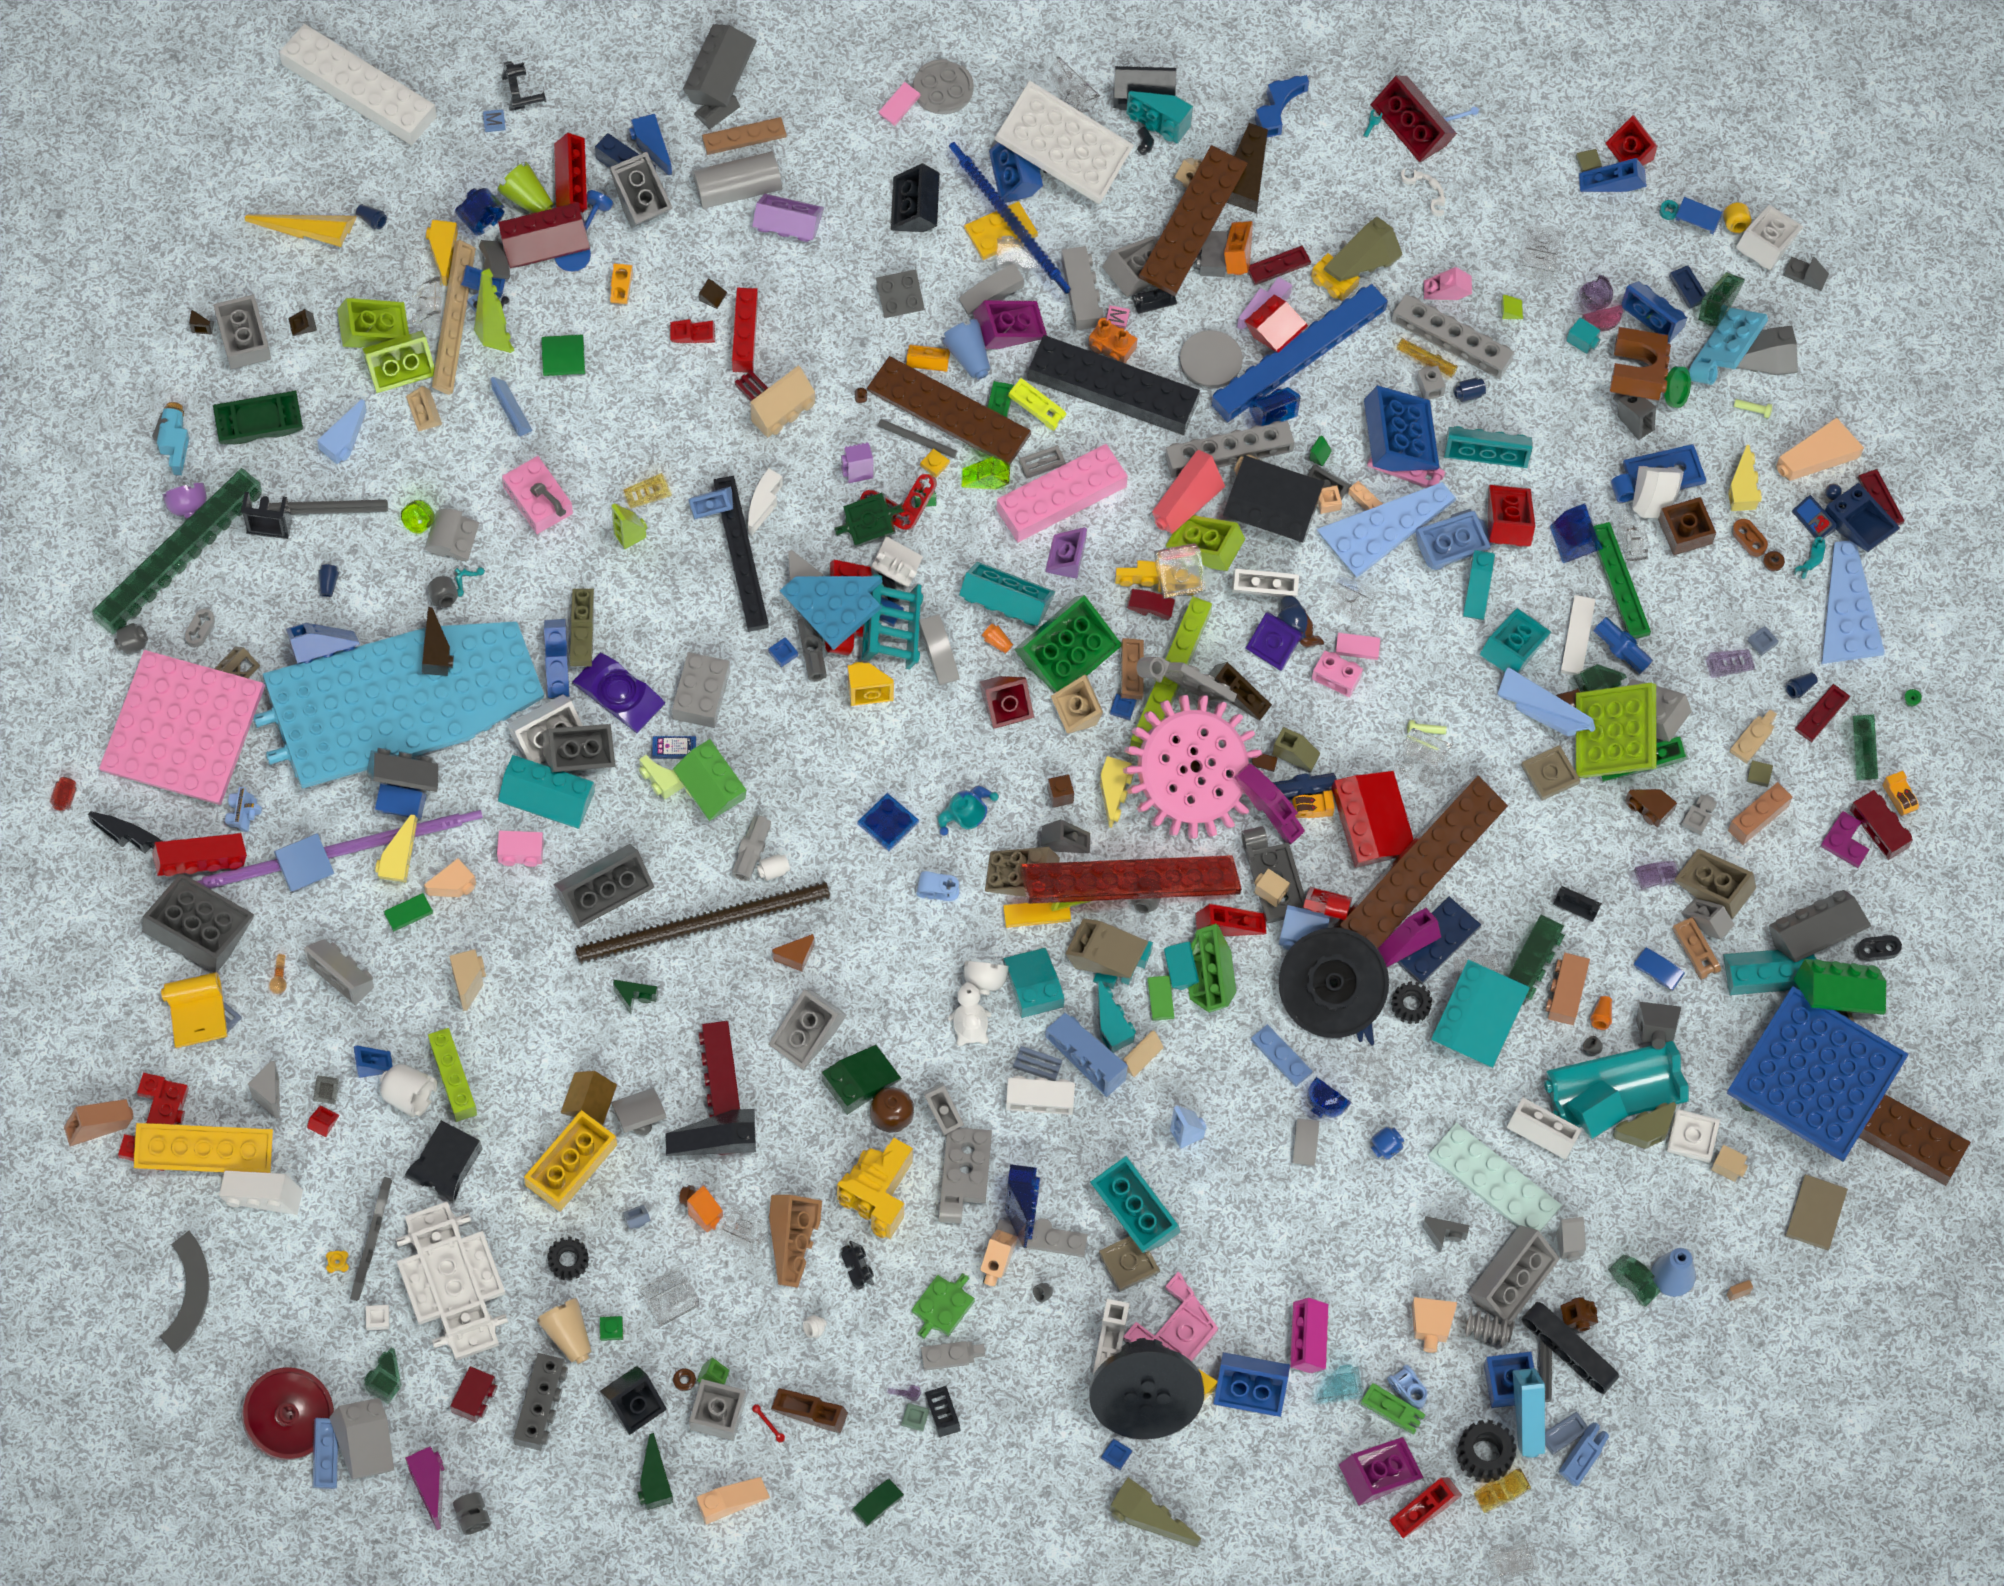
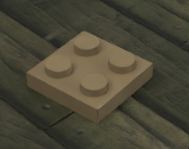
M1560 745L1521 763L1524 772L1541 801L1580 784L1581 781Z
M1130 1236L1099 1251V1255L1119 1292L1160 1273V1269L1150 1251L1142 1253Z

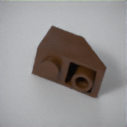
M1633 789L1627 793L1625 799L1631 810L1638 811L1649 825H1655L1657 828L1675 811L1677 802L1662 789Z

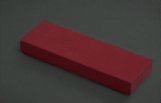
M1303 245L1251 264L1248 274L1254 285H1258L1311 265V260Z
M1878 469L1858 475L1857 478L1861 486L1898 525L1904 524L1905 520Z
M1833 684L1798 724L1795 731L1812 743L1851 696Z

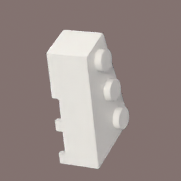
M225 1171L219 1197L226 1202V1205L231 1207L245 1206L298 1215L303 1189L286 1174Z

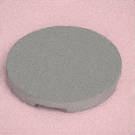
M938 59L924 64L919 69L913 80L912 88L921 95L917 100L921 107L929 112L943 115L952 114L963 109L972 98L974 84L971 74L963 65L960 66L949 62L947 59Z
M1207 330L1198 332L1187 339L1181 349V369L1184 375L1194 384L1211 388L1224 387L1233 378L1238 376L1242 367L1243 356L1238 343L1232 337L1220 331Z

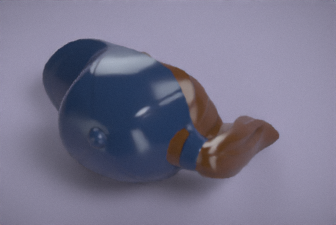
M1293 596L1283 597L1280 604L1281 611L1277 618L1303 634L1299 641L1302 646L1309 648L1315 645H1324V641L1320 636L1313 635V622L1306 614V610L1301 606L1299 600Z

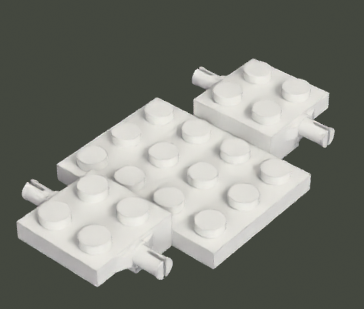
M448 1201L405 1216L408 1234L395 1239L398 1248L412 1243L416 1248L417 1254L397 1261V1265L418 1324L421 1325L441 1318L444 1326V1336L432 1339L434 1349L448 1344L453 1351L455 1360L458 1361L499 1346L496 1337V1327L508 1323L506 1314L492 1318L487 1311L485 1302L505 1295V1290L484 1232L481 1231L461 1238L459 1226L472 1222L470 1215L467 1213L455 1217L450 1210Z

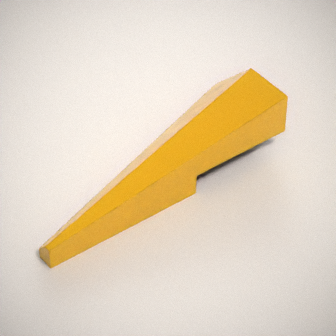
M247 214L245 221L303 239L306 236L342 247L347 233L350 234L357 217L351 215Z

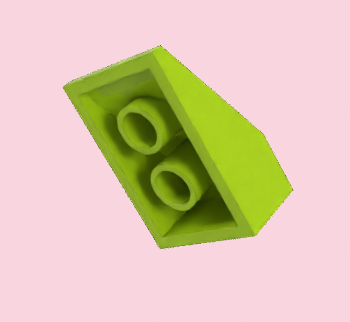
M346 298L337 309L343 347H368L409 334L404 302Z
M1193 515L1171 535L1166 548L1208 568L1228 571L1244 543L1245 537L1236 522Z

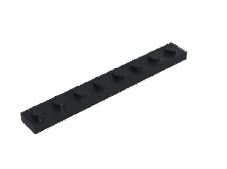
M733 475L713 479L715 490L730 486L732 489L733 509L720 513L747 630L751 632L769 628L735 477Z

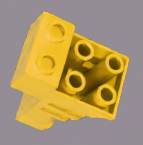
M893 1137L884 1152L873 1148L863 1150L858 1163L853 1166L851 1173H846L837 1184L839 1204L847 1209L852 1207L859 1211L858 1214L866 1220L871 1218V1229L880 1238L887 1237L891 1239L904 1219L905 1203L892 1195L913 1163V1148Z

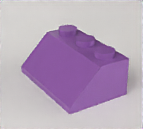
M764 194L756 203L752 227L758 228L757 230L761 232H778L779 236L789 237L791 235L798 237L797 239L800 241L808 242L813 240L817 234L824 207Z

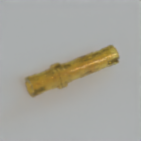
M1404 338L1400 340L1397 346L1398 351L1428 366H1438L1440 372L1451 378L1457 371L1458 366L1442 359L1441 355L1437 354L1436 356Z

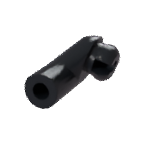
M1144 126L1137 131L1142 139L1141 145L1137 147L1141 155H1146L1147 152L1150 153L1154 146V139Z

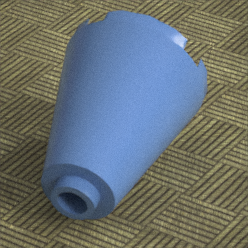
M977 319L969 320L971 324L965 325L964 322L946 331L944 333L945 337L940 339L972 378L980 380L988 375V371L991 368L980 324Z
M1676 1248L1659 1257L1653 1264L1651 1271L1652 1282L1663 1294L1672 1297L1683 1296L1694 1286L1696 1271L1692 1255L1687 1249Z

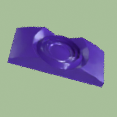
M601 652L592 660V666H587L572 681V684L635 733H638L665 705V701L646 683L636 679L619 662Z

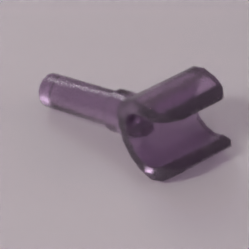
M910 1385L908 1391L888 1388V1394L901 1395L911 1401H917L922 1393L920 1388L915 1385Z

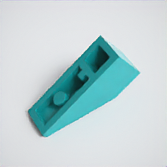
M1474 550L1463 617L1484 620L1495 553Z

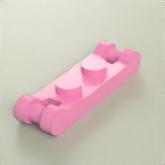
M1372 458L1369 459L1367 464L1368 467L1424 488L1438 484L1445 475V471L1440 468L1438 470L1387 471L1373 467ZM1427 475L1432 476L1431 480L1425 478Z

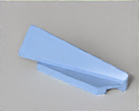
M1508 667L1506 669L1498 696L1516 702L1515 706L1518 711L1566 736L1576 735V731L1588 729L1592 732L1595 730L1594 721L1591 717Z

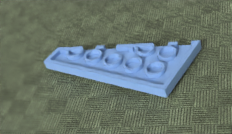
M1441 482L1318 528L1317 532L1357 578L1414 534L1418 528L1423 527L1456 501V497Z
M1850 540L1835 542L1833 546L1821 664L1883 656L1885 651L1857 545Z

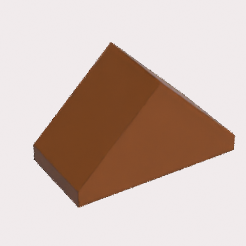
M811 934L772 949L773 960L803 972L815 946L814 935Z

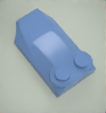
M1475 511L1416 530L1417 543L1428 567L1434 570H1440L1447 564L1473 556L1474 550H1490L1492 544L1489 542L1488 528L1484 520L1478 518Z

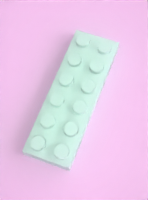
M1455 1123L1428 1155L1431 1160L1517 1227L1522 1225L1541 1232L1562 1206L1458 1123Z

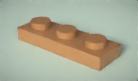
M1122 638L1121 698L1139 700L1143 698L1144 678L1140 677L1137 673V663L1140 658L1144 657V640Z

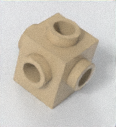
M1193 158L1183 160L1175 178L1181 181L1185 188H1188L1202 161L1194 160Z

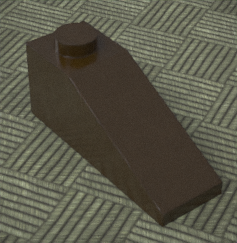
M428 607L422 674L448 676L449 668H453L454 655H450V646L433 607Z
M1228 662L1215 665L1208 674L1215 678L1214 681L1228 685L1230 690L1237 694L1235 701L1230 703L1260 721L1272 706Z

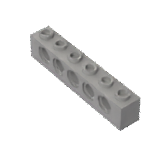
M1405 294L1393 312V323L1498 379L1502 378L1513 360L1514 351L1508 346L1493 341L1491 337L1480 334L1471 326L1458 322L1454 317L1439 312L1437 308L1422 303L1414 296Z
M1275 421L1270 425H1257L1243 431L1234 430L1229 434H1215L1210 438H1197L1187 443H1173L1166 447L1165 458L1171 478L1178 477L1191 459L1186 458L1185 455L1193 456L1198 449L1203 452L1212 451L1213 453L1209 455L1213 457L1217 468L1237 464L1241 456L1244 457V455L1248 454L1261 459L1293 452L1295 442L1288 421ZM1265 438H1272V439H1274V440L1269 441V440H1266ZM1246 442H1251L1253 445H1247ZM1230 446L1233 449H1226L1225 447Z

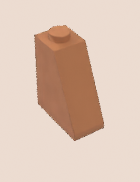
M127 1099L75 1107L64 1125L69 1146L71 1147L126 1129L133 1119V1110L128 1106Z

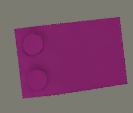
M984 300L973 312L974 319H977L980 324L986 349H1002L1041 340L1043 335L1047 336L1037 301Z
M1404 1437L1354 1453L1339 1464L1358 1506L1377 1500L1424 1478Z
M431 1446L405 1457L411 1477L436 1530H440L443 1499L442 1471L445 1468L439 1452H433Z

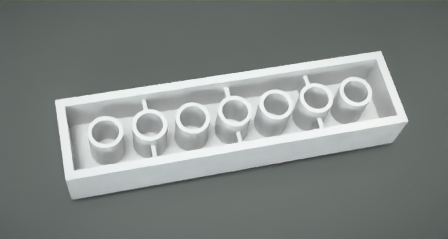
M303 24L279 52L283 66L410 145L416 142L437 117L435 104L306 24Z

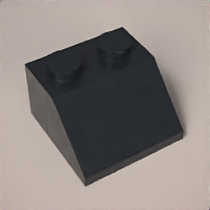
M635 1366L600 1390L606 1404L629 1435L667 1410L649 1376L638 1366Z

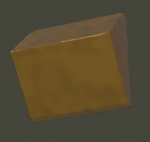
M595 1070L575 1072L561 1113L576 1117L582 1110L599 1124L604 1125L617 1084Z

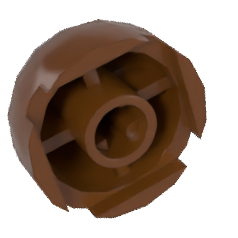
M896 1087L885 1088L873 1097L870 1105V1116L880 1130L889 1133L899 1132L912 1122L914 1103L909 1094L903 1089Z

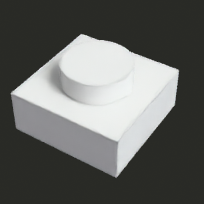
M389 1305L366 1306V1330L390 1329Z

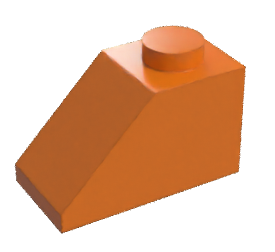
M702 1186L687 1200L688 1215L707 1233L711 1229L716 1230L722 1224L723 1210L705 1186Z

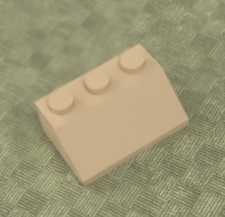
M799 365L750 402L751 421L768 438L772 434L777 435L786 423L794 422L803 410L808 411L814 406L815 391Z

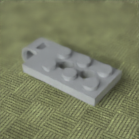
M1142 657L1137 663V673L1140 677L1152 678L1157 682H1161L1163 676L1199 697L1208 696V701L1234 702L1237 696L1236 693L1230 690L1228 685L1217 683L1214 681L1215 678L1213 676L1200 673V669L1192 665L1168 662L1161 657Z
M959 1127L947 1133L939 1222L961 1224L963 1202L986 1203L992 1130ZM969 1146L972 1147L974 1151L970 1154H966L962 1151V1148ZM969 1166L972 1171L965 1174L960 1171V1168Z

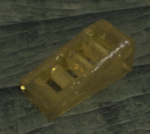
M662 473L623 489L631 509L672 496L666 477ZM658 484H661V486H662V489H661V490H658V487H657ZM652 486L654 493L651 494L648 487ZM644 489L646 493L645 497L642 496L640 490ZM632 492H636L638 500H634Z

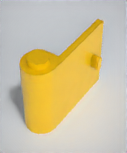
M217 972L164 984V988L161 989L163 1001H167L171 1009L175 1048L228 1037L222 985Z

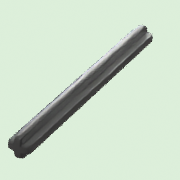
M388 500L288 502L291 515L388 511ZM282 502L270 503L268 510L280 511Z

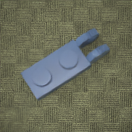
M1596 1422L1591 1423L1584 1431V1435L1558 1471L1573 1486H1579L1609 1438V1434L1606 1431L1598 1433L1597 1437H1595L1600 1428V1425Z

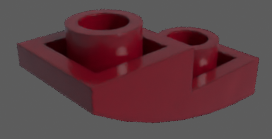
M1131 589L1127 608L1144 616L1151 613L1168 621L1172 617L1175 599L1151 591Z

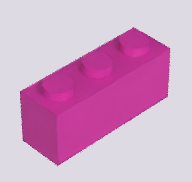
M1309 1297L1293 1302L1291 1368L1307 1373H1315L1326 1369L1329 1304Z

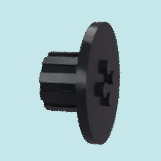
M1344 928L1319 929L1299 939L1286 954L1279 972V993L1288 1015L1304 1030L1326 1038L1347 1037L1367 1028L1381 1013L1389 992L1388 969L1375 945L1359 933ZM1331 979H1336L1338 981V985L1336 987H1332L1330 985Z
M1138 1338L1134 1342L1124 1344L1119 1353L1108 1358L1095 1371L1089 1387L1090 1406L1097 1420L1104 1427L1118 1435L1133 1439L1161 1438L1180 1431L1196 1418L1204 1402L1203 1378L1196 1365L1186 1356L1169 1349V1347L1166 1348L1159 1340Z

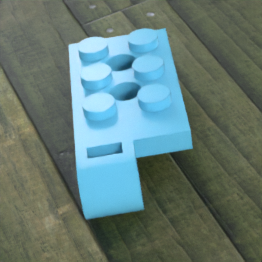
M1730 308L1692 363L1689 371L1691 381L1712 385L1717 379V366L1736 369L1768 322L1767 314Z

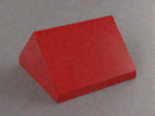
M1632 115L1605 143L1619 162L1637 158L1643 166L1654 160L1658 147L1635 115Z

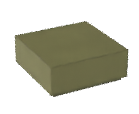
M1596 149L1576 154L1581 172L1602 167Z
M1752 760L1747 782L1768 787L1773 765Z

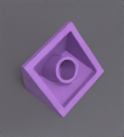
M1085 527L1053 536L1045 570L1046 573L1078 578L1087 537V529Z

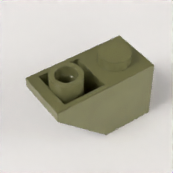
M1285 727L1282 728L1277 737L1272 753L1273 756L1309 772H1312L1321 754L1303 735Z

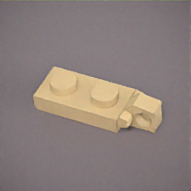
M1770 709L1763 718L1758 716L1732 746L1730 753L1748 764L1772 734V730L1775 727L1772 725V722L1776 719L1777 713Z

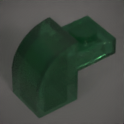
M1623 1254L1608 1269L1616 1282L1621 1287L1630 1289L1639 1304L1644 1307L1661 1292L1653 1281L1655 1276L1652 1272L1633 1257Z

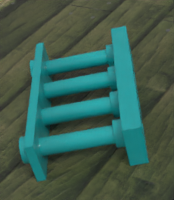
M881 583L870 593L881 605L882 609L864 623L861 660L870 661L875 655L881 653L906 659L905 669L909 670L919 662L920 606L924 597L923 593H921L922 585L917 584L909 593L884 587ZM884 595L909 601V612L883 606L880 603L881 596ZM880 615L908 620V631L881 625L879 623ZM884 634L906 639L907 648L902 650L880 645L878 635Z

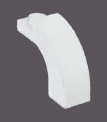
M1107 1299L1093 1374L1104 1361L1121 1351L1130 1303Z

